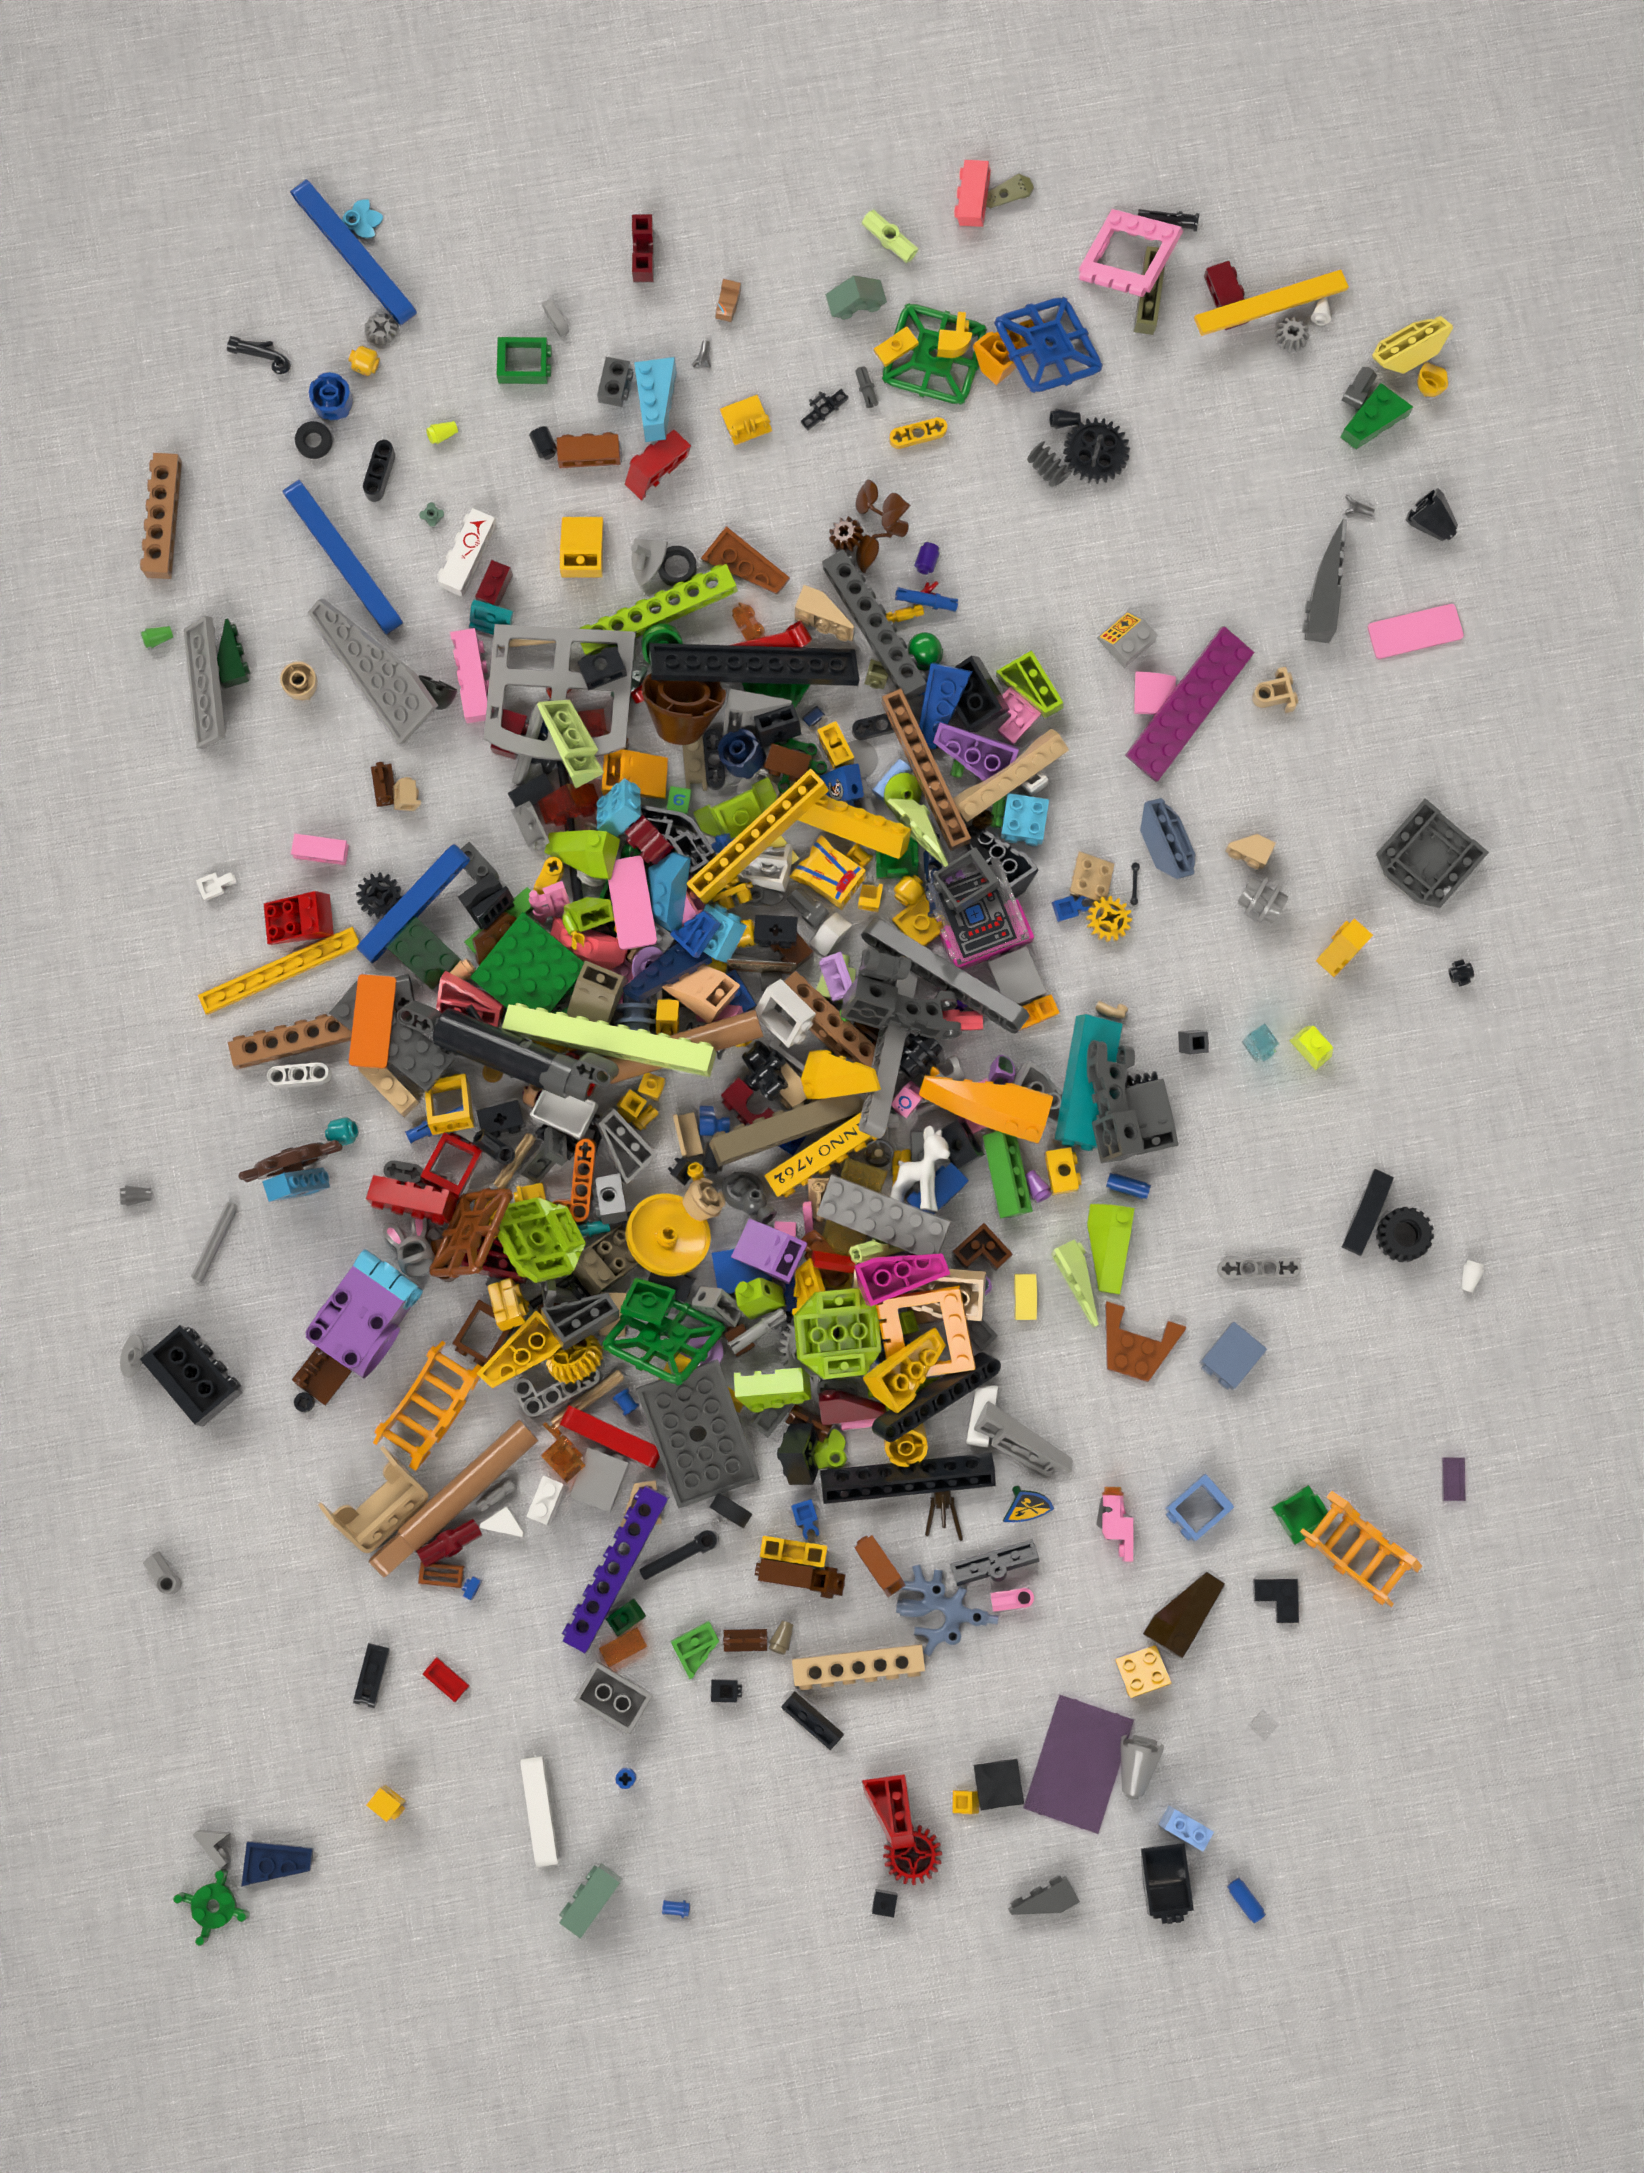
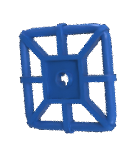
M1053 298L1037 304L1030 303L1024 308L1005 313L995 319L994 324L1009 352L1008 357L1016 365L1024 383L1030 389L1029 391L1033 393L1043 392L1061 385L1068 386L1074 381L1092 376L1102 370L1103 364L1088 337L1089 333L1086 328H1083L1072 305L1067 301L1068 298ZM1058 306L1055 319L1043 323L1038 312ZM1064 309L1076 330L1066 334L1060 322ZM1027 315L1031 317L1035 326L1026 328L1011 320ZM1006 329L1023 336L1028 346L1016 350ZM1081 339L1089 356L1076 351L1071 341ZM1046 340H1047L1049 343H1051V342L1053 343L1052 347H1050V346H1048V345L1046 344ZM1032 353L1039 366L1034 380H1032L1021 356ZM1073 359L1090 368L1070 374L1064 361ZM1056 364L1062 377L1040 383L1044 368Z

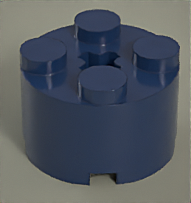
M738 729L739 731L734 733L731 731L719 742V758L733 776L750 779L762 767L766 759V753L752 732L746 729Z

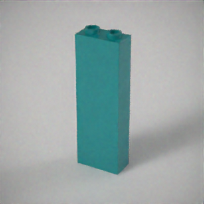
M1087 1014L1076 1016L1054 1139L1062 1141L1064 1146L1074 1147L1075 1144L1081 1146L1080 1149L1085 1151H1093L1094 1148H1097L1092 1122L1096 1121V1116L1100 1114L1097 1103H1093L1092 1095L1095 1094L1093 1083H1089L1087 1077V1051L1089 1044L1093 1040L1105 1042L1107 1045V1061L1116 1063L1122 1023Z

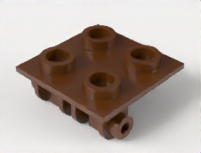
M316 1347L292 1378V1381L326 1406L352 1371Z

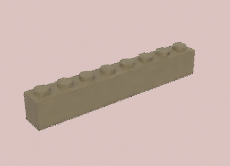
M857 1094L811 1100L812 1103L804 1105V1103L797 1104L790 1111H777L772 1114L773 1117L768 1119L764 1117L755 1119L751 1125H738L731 1132H718L713 1135L709 1144L718 1167L846 1122L862 1112L864 1100Z

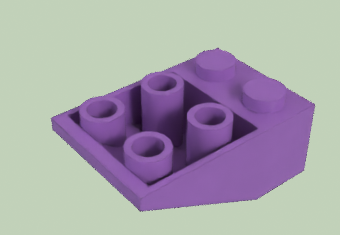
M749 1218L731 1258L790 1284L808 1243Z

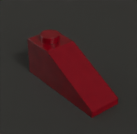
M829 1389L818 1393L822 1425L875 1419L886 1413V1406L883 1403L841 1390Z

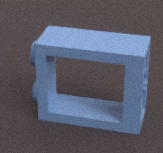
M1203 1474L1165 1508L1168 1512L1165 1515L1173 1524L1176 1522L1182 1528L1180 1530L1181 1534L1188 1541L1190 1539L1197 1541L1229 1513L1234 1506L1206 1474ZM1202 1486L1222 1510L1195 1533L1175 1508Z

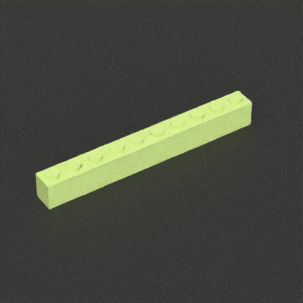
M520 1003L508 1005L502 1029L525 1039L706 1077L711 1076L716 1051L707 1042H699L697 1044L683 1037L673 1039L664 1033H658V1035L650 1034L645 1029L635 1031L630 1030L625 1025L611 1026L608 1022L597 1020L596 1023L582 1016H577L576 1018L568 1017L569 1015L563 1012H556V1014L548 1013L546 1009L538 1007L536 1010L529 1009L528 1006Z

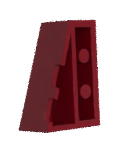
M482 1235L481 1237V1245L477 1249V1255L479 1254V1251L481 1249V1246L484 1242L486 1235ZM494 1239L482 1266L483 1269L478 1274L504 1280L512 1278L514 1282L526 1284L527 1278L518 1276L508 1256L503 1253L502 1244ZM465 1253L460 1267L469 1266L467 1253Z

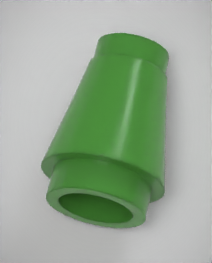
M170 626L145 628V631L141 632L145 647H151V649L173 638Z

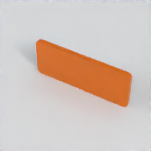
M365 974L358 976L349 1053V1064L351 1066L385 1069L388 1065L397 983L395 977Z

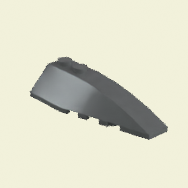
M1347 519L1341 521L1318 568L1310 601H1306L1305 613H1308L1307 621L1304 620L1302 633H1306L1305 640L1330 643L1336 633L1342 588L1340 581L1343 576V569L1339 568V566H1342L1345 551L1341 550V548L1345 545Z

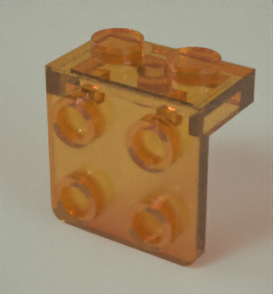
M545 1422L543 1426L556 1441L540 1456L568 1483L586 1466L580 1459L583 1455L575 1446L571 1449L573 1443L564 1435L560 1437L562 1432L554 1424L550 1427Z

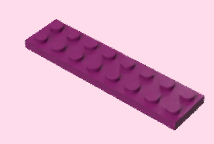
M1222 626L1125 756L1155 782L1159 781L1255 652L1225 626Z

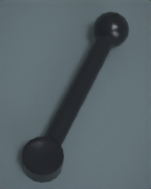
M1137 862L1131 866L1133 870V888L1130 903L1132 905L1138 904V899L1136 898L1137 871L1140 865Z

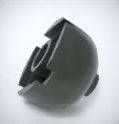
M419 675V679L438 704L436 709L443 710L448 708L456 696L457 689L440 680L438 682L432 680L433 678Z

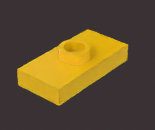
M905 327L875 347L873 351L886 367L918 346L919 342L909 328Z

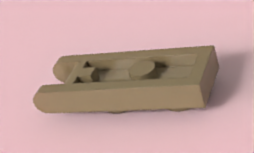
M701 736L695 743L682 745L686 789H691L690 784L702 783L703 791H707L703 737Z

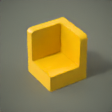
M863 884L858 909L878 912L883 884H879V887Z

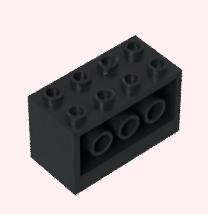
M179 1325L141 1357L140 1360L194 1425L203 1427L243 1393L239 1389L242 1385L234 1376H228L226 1373L228 1369L220 1360L218 1361L212 1357L214 1352L207 1344L204 1345L198 1340L201 1337L195 1329ZM183 1353V1359L180 1361L179 1356ZM196 1369L197 1375L193 1377V1372ZM211 1386V1391L206 1393L207 1387Z

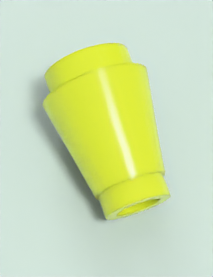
M454 421L431 424L429 428H426V433L431 444H439L458 433V428Z

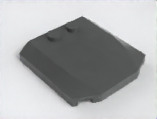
M1425 798L1381 847L1376 856L1384 875L1416 903L1441 908L1489 852L1477 841L1468 837Z

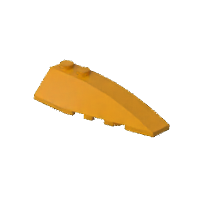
M925 1076L918 1094L930 1102L972 1122L1038 1144L1053 1101V1096L1013 1083L1000 1085L994 1084L991 1081L978 1083L969 1079L956 1081L953 1078Z

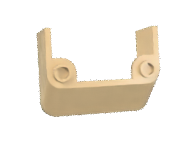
M384 1446L380 1449L389 1460L383 1468V1476L387 1482L356 1510L350 1505H343L332 1513L323 1503L318 1504L330 1523L363 1553H370L378 1548L428 1500L426 1490Z

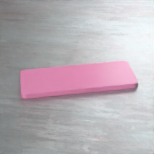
M1454 604L1381 620L1368 625V632L1377 659L1461 640L1464 636Z
M641 856L615 860L611 880L608 879L619 947L621 950L654 945L657 943V936L644 860Z

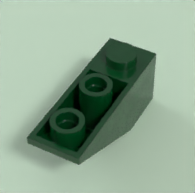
M228 618L224 622L217 655L219 676L225 689L249 682L248 674H251L248 663L243 662L241 656L245 655L241 643H237L236 636H239L236 624H231Z

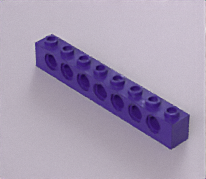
M648 1485L644 1489L639 1488L634 1497L637 1500L633 1508L629 1507L624 1516V1519L627 1521L623 1527H618L613 1537L616 1539L613 1547L609 1545L603 1555L606 1558L602 1566L598 1565L593 1574V1577L596 1579L592 1585H587L582 1595L585 1597L582 1605L578 1603L572 1613L575 1616L571 1624L567 1623L562 1632V1635L565 1636L562 1640L563 1642L583 1653L588 1652L670 1497ZM642 1504L650 1506L651 1513L648 1516L640 1513V1506ZM632 1523L640 1526L641 1531L639 1535L631 1534L629 1527ZM624 1542L630 1546L629 1554L625 1555L620 1552L619 1546L621 1543ZM611 1562L619 1564V1573L613 1574L610 1572L609 1564ZM601 1581L609 1584L610 1589L608 1593H602L599 1590L598 1586ZM590 1601H596L599 1604L598 1612H591L589 1610L588 1604ZM580 1620H585L588 1623V1631L583 1632L579 1630L578 1622Z

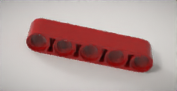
M570 1405L567 1406L559 1425L653 1469H655L660 1459L655 1445Z

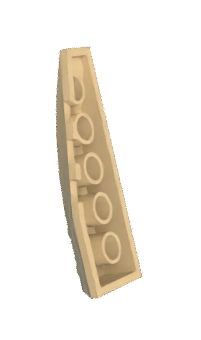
M854 1269V1288H859ZM949 1269V1275L902 1293L908 1294L960 1286L966 1319L982 1321L986 1272ZM940 1302L911 1306L913 1310L924 1311L932 1314V1316L943 1318Z

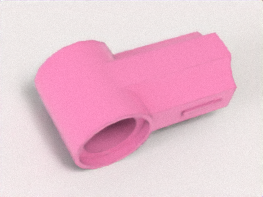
M1027 1588L991 1593L993 1612L1029 1607L1034 1601V1595ZM1023 1591L1030 1594V1601L1027 1604H1021L1018 1601L1019 1593Z

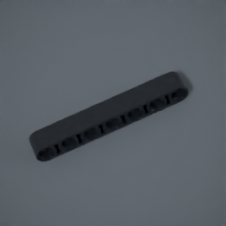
M984 1352L976 1354L974 1356L975 1370L943 1375L915 1393L917 1395L914 1400L899 1413H895L890 1409L875 1419L872 1424L873 1433L888 1442L899 1439L995 1377L1001 1369L1000 1361Z

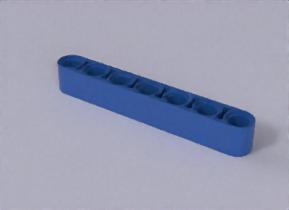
M456 844L451 845L357 945V949L371 963L377 961L388 950L386 946L414 916L417 918L465 868L470 858Z

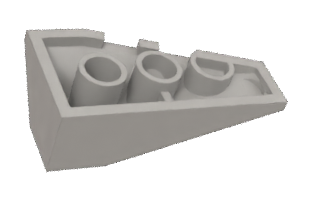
M1027 1061L1015 1074L1013 1084L1053 1096L1046 1125L1056 1130L1063 1092L1059 1087L1055 1086L1046 1071L1031 1061Z

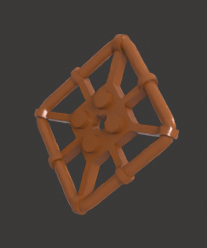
M485 1188L482 1191L463 1193L459 1197V1203L447 1230H444L442 1234V1242L433 1263L429 1267L430 1275L434 1277L449 1276L450 1278H458L461 1275H472L481 1272L494 1238L499 1235V1227L508 1205L513 1199L510 1189L492 1190ZM472 1200H477L473 1211H471L470 1204ZM496 1211V1214H495V1216H494V1218H493V1221H492L491 1225H489V1223H490L489 1219H490V1217L494 1214V1212ZM482 1235H486L484 1242L481 1246V1249L479 1251V1254L477 1255V1249L481 1245V1237ZM465 1253H467L469 1266L460 1267ZM452 1258L449 1267L442 1268Z

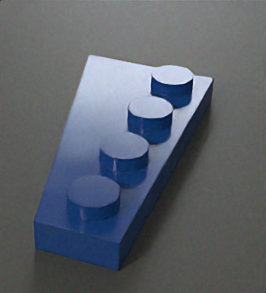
M931 663L919 728L929 748H938L933 743L939 723L949 724L973 671Z

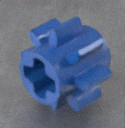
M730 833L718 835L715 837L716 842H713L711 846L715 853H720L735 838H731Z

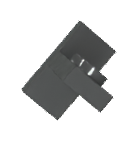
M548 1126L544 1130V1142L521 1168L520 1175L539 1183L556 1163L563 1166L567 1161V1134Z

